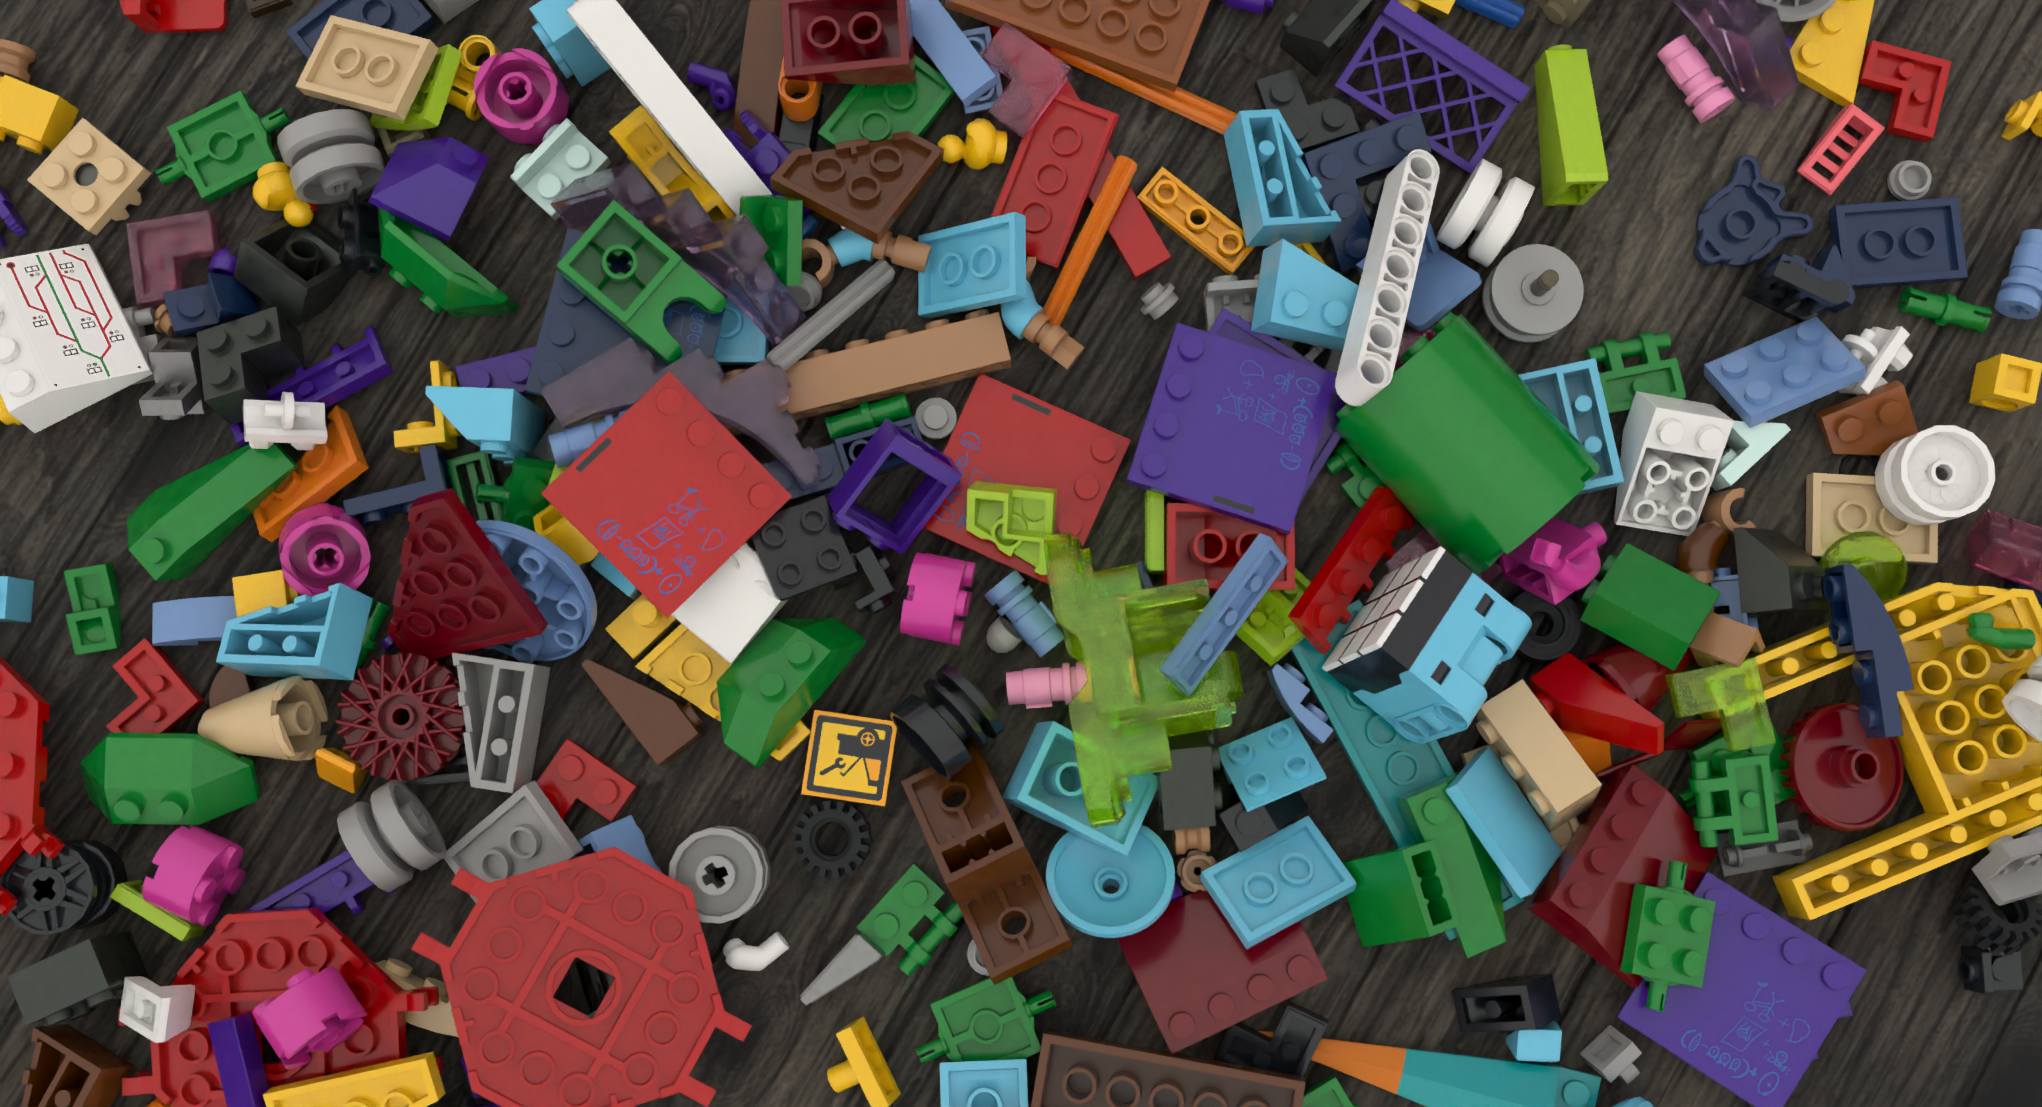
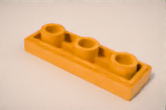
M1161 167L1137 196L1142 207L1229 275L1235 273L1256 247H1247L1244 231L1164 167ZM1192 216H1200L1204 223L1196 225L1190 218Z

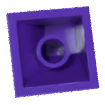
M451 137L398 143L368 202L449 241L489 157Z

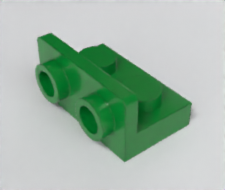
M749 195L740 197V279L745 281L768 280L786 286L801 285L803 200L780 195Z

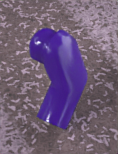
M691 62L687 72V81L707 87L712 98L711 103L715 109L728 111L735 107L737 91L730 75L723 70Z

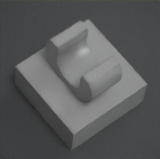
M1611 1025L1579 1053L1590 1067L1610 1083L1620 1076L1628 1085L1640 1074L1632 1062L1642 1052L1630 1039Z

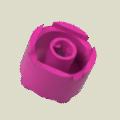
M523 48L512 49L511 52L501 55L497 53L489 57L476 74L474 93L476 94L478 107L495 130L507 140L518 144L539 146L543 143L545 133L553 125L561 124L566 119L569 96L554 70L539 54Z
M317 503L314 506L298 511L284 525L278 542L280 564L286 581L298 593L312 597L329 591L328 586L342 583L356 590L364 582L368 575L371 558L367 535L360 521L345 513V509L329 503ZM320 548L325 550L332 548L333 554L328 555L322 552L317 556V550Z
M917 552L908 577L907 585H909L907 600L904 599L900 632L913 637L959 646L964 629V621L959 620V617H968L972 600V592L965 591V587H972L976 563Z
M190 825V829L181 826L165 840L151 862L159 867L154 879L145 877L142 889L143 899L147 903L191 923L208 927L217 917L220 905L227 894L236 893L245 879L246 871L240 869L244 850L239 844L199 826Z
M330 966L317 974H314L311 969L299 972L286 983L287 991L278 997L265 1000L252 1011L256 1018V1023L286 1069L297 1068L313 1061L308 1054L321 1048L326 1053L332 1050L358 1030L364 1023L361 1017L367 1016L357 997L339 970L335 969L334 966Z

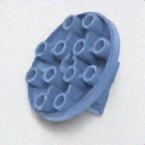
M476 521L548 622L541 635L504 643L513 646L512 649L501 644L483 649H495L506 655L513 656L522 663L528 664L534 661H551L565 658L578 651L592 633L597 619L596 598L587 577L582 571L586 563L578 566L556 544L525 527L503 521Z

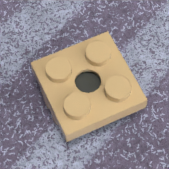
M82 118L27 181L87 231L97 235L111 219L115 221L126 220L130 216L127 210H125L129 204L140 205L142 202L141 194L137 189L152 173L93 124Z

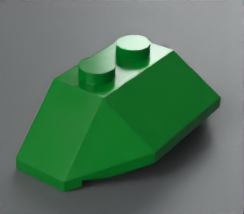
M378 207L381 258L393 267L388 274L406 289H409L413 284L424 292L419 300L435 313L440 315L445 309L455 318L514 313L519 306L430 232Z
M834 617L771 619L717 680L725 746L758 769L865 645L866 639Z
M110 732L80 762L89 799L113 824L200 825L258 801L260 797L253 760L244 756L239 758L227 748L198 734Z

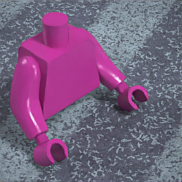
M1559 518L1550 519L1508 555L1504 552L1499 557L1503 578L1556 605L1575 590L1585 587L1599 573L1601 560L1597 547L1606 543V533L1602 526L1594 521L1582 528H1578Z

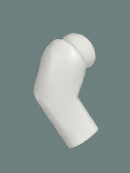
M775 932L759 946L746 945L739 938H733L723 947V954L726 957V963L733 969L761 971L790 947L784 937L779 932Z

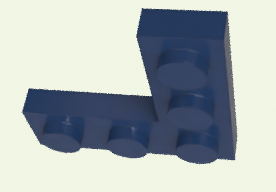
M1420 111L1310 150L1301 156L1311 177L1316 176L1322 186L1320 193L1330 211L1336 210L1341 219L1338 226L1327 237L1337 272H1344L1355 268L1356 264L1366 257L1372 235L1355 179L1396 165L1413 150L1421 149L1431 152Z

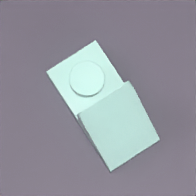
M1734 421L1726 443L1730 448L1722 454L1711 487L1715 491H1719L1732 486L1791 429L1785 423L1764 422L1749 428L1744 421Z

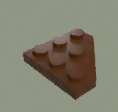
M909 131L893 133L892 139L869 143L868 138L835 143V149L811 152L810 147L796 149L790 153L771 176V189L786 197L803 200V206L878 244L943 161L944 149Z

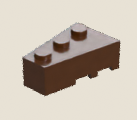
M68 1024L34 1027L31 1041L36 1042L30 1069H24L21 1084H26L21 1107H111L122 1087L121 1078L128 1076L133 1065Z

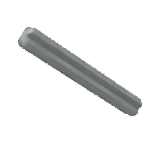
M878 260L767 354V364L776 373H784L890 283L895 275L893 267L886 260Z

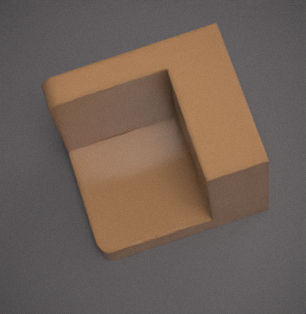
M1710 611L1689 647L1699 666L1714 671L1719 661L1735 668L1740 667L1749 651L1762 654L1765 645L1758 629Z

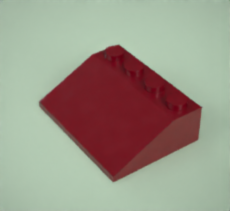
M1632 764L1609 776L1528 909L1633 989H1636L1643 978L1637 974L1620 971L1634 884L1651 887L1666 886L1669 860L1688 864L1684 890L1693 894L1717 851L1714 847H1701L1699 831L1694 830L1693 821L1670 792Z
M1201 889L1170 902L1164 913L1146 929L1129 936L1117 938L1171 1054L1328 980L1300 921L1246 949L1209 892L1201 891Z

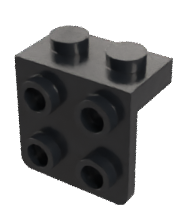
M825 495L775 513L750 537L773 594L780 601L788 600L833 583L835 590H839L851 585L858 569L857 558L853 549L850 546H846L841 534L842 526L834 520V512L830 509Z

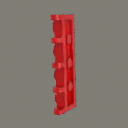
M1379 486L1375 488L1288 615L1311 645L1322 654H1327L1332 647L1326 638L1336 623L1339 622L1346 625L1352 618L1346 608L1359 589L1369 592L1374 585L1369 574L1379 559L1382 557L1390 560L1395 554V549L1390 543L1400 528L1410 531L1415 524L1390 488Z

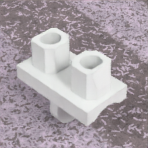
M1896 326L1893 330H1886L1880 327H1872L1871 330L1864 329L1860 337L1851 334L1846 335L1841 342L1866 367L1863 380L1842 388L1838 392L1856 395L1870 394L1873 389L1887 384L1888 382L1882 377L1886 369L1888 371H1900L1906 367L1913 357V354L1904 344L1910 334L1902 326Z
M282 392L281 401L243 400L245 442H249L252 449H268L274 442L291 443V446L297 450H313L316 444H326L328 435L325 425V403L294 402L293 392Z

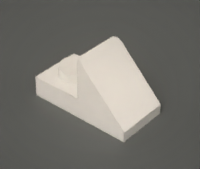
M143 976L125 977L119 1021L154 1043L166 1042L189 1028L195 986L191 984L159 986Z

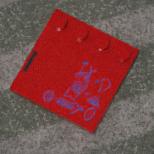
M670 371L541 492L666 618L674 613L792 497Z
M980 373L943 452L953 460L962 477L923 529L1012 570L1016 569L1023 575L1063 592L1131 440ZM975 481L1057 489L1053 546L1049 573L1047 575H1039L1034 571L1036 567L1014 554L1011 557L998 550L997 545L993 541L980 539L966 530L967 489Z

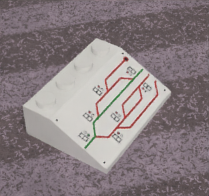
M89 243L0 259V394L8 412L32 432L37 433L153 374L97 255Z

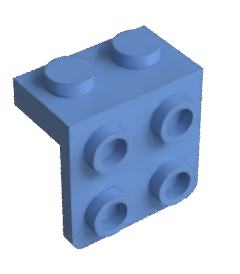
M1430 221L1428 222L1405 321L1406 324L1417 331L1428 329L1482 283L1479 273L1440 250ZM1366 257L1356 264L1360 276L1362 275Z

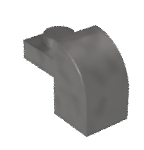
M164 337L148 352L155 385L139 399L142 416H160L163 420H175L187 414H205L209 405L204 401L197 337Z

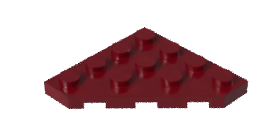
M449 488L418 497L409 508L407 519L410 522L409 532L403 541L400 564L403 566L401 576L396 581L392 604L395 606V611L388 627L389 636L402 653L419 654L437 659L450 656L452 653L459 654L541 635L548 622L454 490Z

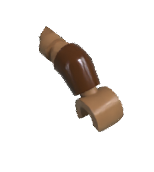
M1744 488L1713 492L1707 497L1702 510L1704 522L1680 543L1676 557V569L1708 586L1709 582H1714L1713 569H1718V560L1730 541L1728 535H1734L1733 528L1756 527L1750 520L1734 522L1730 515L1732 502L1735 499H1742L1744 497Z

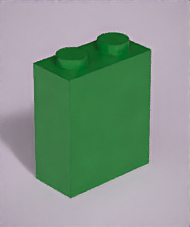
M1626 543L1618 557L1610 554L1598 574L1603 580L1600 582L1593 579L1581 599V601L1588 605L1580 620L1675 671L1721 592Z
M1434 839L1369 853L1342 862L1357 882L1355 891L1346 896L1362 947L1431 937L1462 925Z

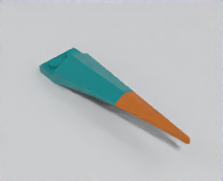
M1258 1030L1269 1037L1273 1034L1271 1031ZM1321 1038L1311 1058L1313 1061L1426 1107H1595L1601 1082L1599 1075L1557 1064L1409 1049Z

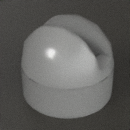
M999 616L987 630V644L991 650L997 653H1007L1023 640L1013 628V624L1004 617Z

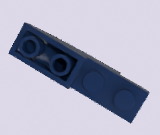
M915 416L893 422L922 440ZM879 427L835 439L833 444L765 463L762 466L792 495L786 503L803 498L809 500L832 492ZM891 452L872 478L889 473L910 463Z
M1852 564L1826 568V577L1823 580V593L1826 600L1830 602L1832 620L1829 623V635L1833 644L1836 645L1837 654L1854 652L1855 661L1852 665V675L1854 682L1859 686L1861 705L1858 709V717L1862 728L1865 729L1866 738L1903 736L1897 692L1914 690L1905 650L1893 620L1869 582Z

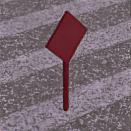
M1727 718L1686 721L1664 739V751L1693 748L1703 743L1729 721ZM1643 752L1607 767L1594 775L1598 780H1601L1632 764L1637 765L1658 755Z

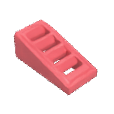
M1853 103L1844 106L1796 172L1828 196L1831 195L1885 127ZM1846 124L1861 134L1859 140L1843 130ZM1836 137L1840 138L1852 147L1851 151L1847 153L1835 144L1833 140ZM1826 149L1843 160L1840 166L1823 155ZM1816 161L1833 173L1830 180L1812 168Z

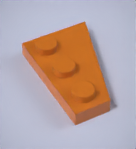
M338 405L327 416L331 423L326 427L328 435L326 444H316L313 450H306L296 463L298 467L253 511L259 534L271 542L275 541L280 537L286 522L295 513L317 503H325L330 497L369 468L349 414Z

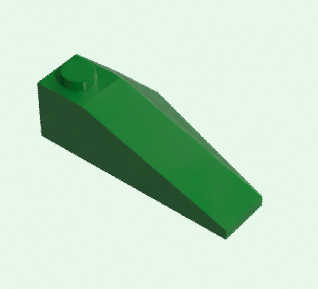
M274 442L268 449H252L248 444L156 489L127 518L129 551L155 581L184 580L298 465L279 443Z
M1459 771L1396 799L1415 843L1435 840L1462 924L1453 928V931L1465 958H1470L1506 942L1499 868L1445 791L1461 772Z

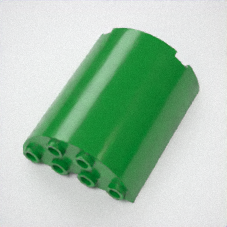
M1449 312L1432 328L1437 335L1431 341L1423 335L1399 357L1405 364L1397 371L1394 368L1393 377L1389 385L1362 406L1346 404L1335 414L1341 421L1334 429L1377 477L1390 488L1398 500L1439 545L1475 575H1479L1490 568L1504 552L1508 555L1556 515L1586 486L1584 482L1597 474L1601 465L1462 314L1456 317L1452 312Z

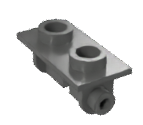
M1797 819L1777 823L1778 841L1734 845L1730 843L1729 832L1717 834L1718 846H1716L1722 876L1726 877L1806 862V851L1813 848L1812 838L1809 833L1800 832Z

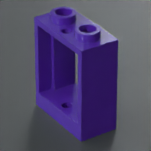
M886 418L829 494L827 500L834 512V520L843 528L849 531H854L857 528L864 532L867 539L878 548L887 550L890 547L903 555L961 479L962 474L950 457ZM892 452L927 473V476L893 521L889 523L854 501Z

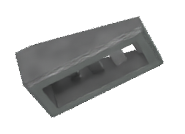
M858 931L800 995V1000L805 1005L817 1001L877 963L884 956V953L862 932Z

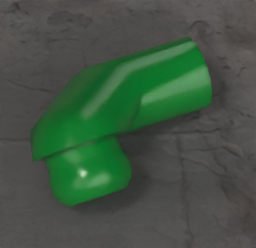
M1972 613L1967 618L1969 628L1966 629V632L1972 640L2001 650H2029L2035 644V634L2030 629L1993 628L1994 617L1990 613Z

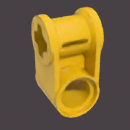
M471 35L461 43L459 50L463 54L446 104L449 103L463 110L466 117L473 121L478 120L483 115L478 107L476 94L474 93L475 77L481 67L476 66V61L484 53H490V57L497 53L499 55L502 54L487 37L482 35Z

